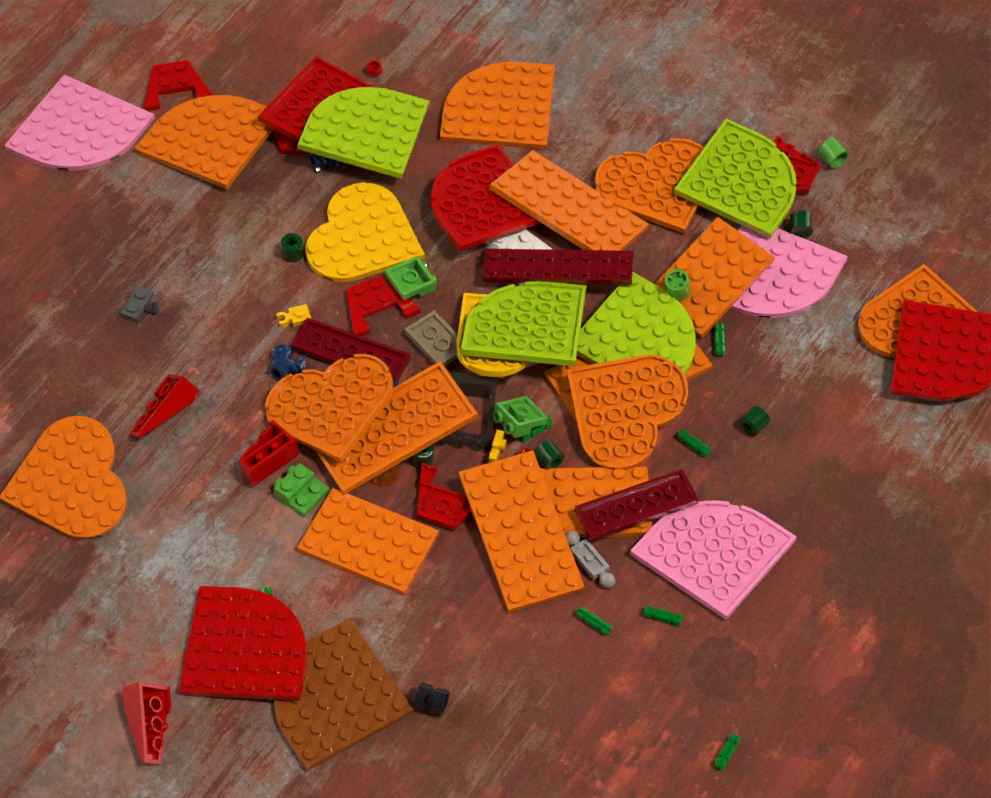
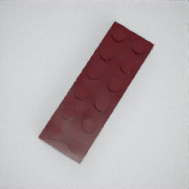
M308 317L291 345L294 351L331 364L342 358L343 360L352 358L355 354L375 356L387 365L393 381H397V383L411 359L410 353Z
M683 469L577 505L574 511L591 542L699 503V499Z

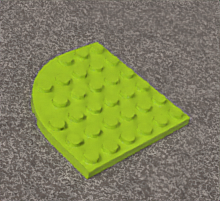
M376 87L353 88L335 93L320 102L312 111L298 142L297 149L402 179L430 101L387 88Z
M726 118L675 187L674 194L771 239L793 205L796 193V175L789 158L776 147L773 141Z
M633 272L632 285H619L580 329L577 355L592 364L641 355H658L678 365L684 375H686L692 365L695 353V330L689 314L676 298Z
M533 281L525 282V285L516 287L514 284L491 292L479 301V304L470 311L467 317L461 345V355L575 366L586 285Z

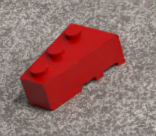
M272 419L266 431L260 433L257 442L254 445L251 444L238 460L242 477L254 487L299 456L297 441Z

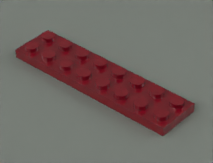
M486 248L483 282L525 283L541 281L566 284L632 285L634 251Z

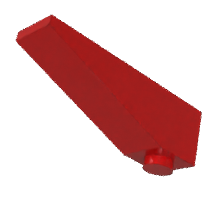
M168 374L154 392L156 398L152 402H148L146 406L147 413L139 417L129 435L134 438H141L189 404H192L200 390L184 376Z

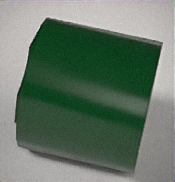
M798 210L790 215L791 234L801 238H808L813 234L812 215L810 212Z
M289 233L281 239V253L285 261L297 262L303 257V239L298 234Z
M753 406L740 419L741 427L751 436L758 435L770 423L769 415L759 406Z
M552 440L544 441L534 452L536 458L547 470L557 468L565 458L563 452Z
M433 444L411 456L412 465L418 469H421L422 463L432 466L434 462Z

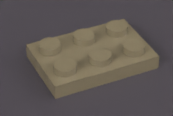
M435 310L405 328V334L433 364L441 361L446 366L458 358L456 352L458 334Z

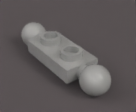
M568 531L565 536L569 546H573L570 548L573 557L593 580L600 577L602 587H613L615 577L612 573L608 572L610 566L587 539L580 542V536L576 531Z

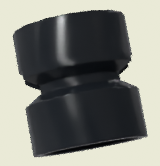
M421 682L414 699V708L423 711L429 709L430 713L442 716L448 703L450 691L439 687L434 689L433 685ZM432 695L431 701L429 702V696Z

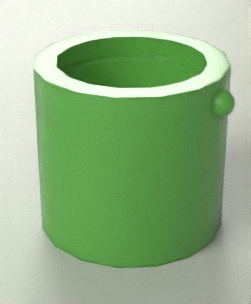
M834 137L825 140L818 149V155L833 169L842 166L850 154Z
M674 269L666 275L665 285L668 294L678 301L685 300L691 293L688 274L683 270Z

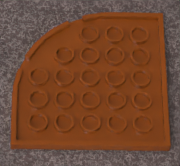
M350 618L306 642L308 657L301 701L274 699L275 715L280 732L306 772L413 714L412 706Z

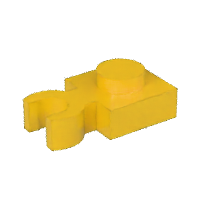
M307 304L288 308L289 313L279 312L276 314L277 320L284 319L279 321L280 328H285L290 323L293 324V327L301 326L307 317L311 318Z
M496 431L489 455V463L498 461L501 450L505 451L507 440L504 439V431Z

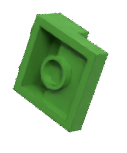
M418 256L385 270V275L403 300L414 295L422 297L436 291V277L434 274H430L426 263L421 261Z
M527 396L496 403L493 412L494 421L496 423L500 422L504 427L505 433L511 434L514 438L529 435L532 428L546 425L549 419Z
M301 463L296 467L292 465L287 471V476L284 479L279 478L274 484V497L302 517H305L330 493V488L316 479L315 473Z

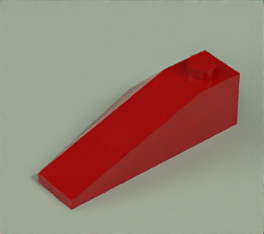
M136 682L122 688L124 710L142 764L158 766L161 765L164 750V731L168 728V723H166L167 714L171 712L172 707L170 687Z

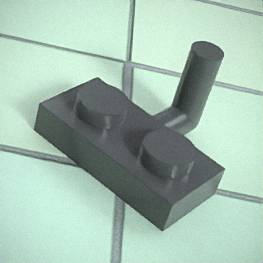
M140 286L135 287L120 312L121 318L138 323L145 311L153 314L160 312L158 298L154 296V291Z

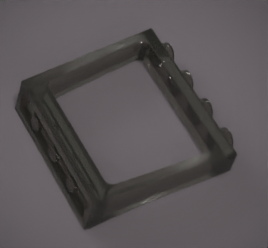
M448 372L465 396L490 400L487 432L485 435L453 432L434 444L436 446L444 444L453 445L458 449L471 447L475 451L482 449L491 450L494 424L493 412L496 404L498 378Z

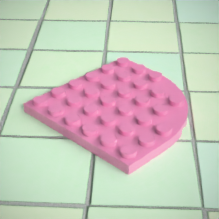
M63 75L4 147L6 151L49 169L86 170L110 162V159L116 156L120 157L127 152L145 132L155 117L153 113Z
M741 225L738 231L775 257V261L735 302L730 310L752 317H759L761 315L770 316V318H782L810 309L816 302H820L829 293L848 256L779 228L770 239Z
M701 501L696 505L663 516L631 549L630 555L727 620L796 542L797 537L763 514L747 506L731 505L727 501Z

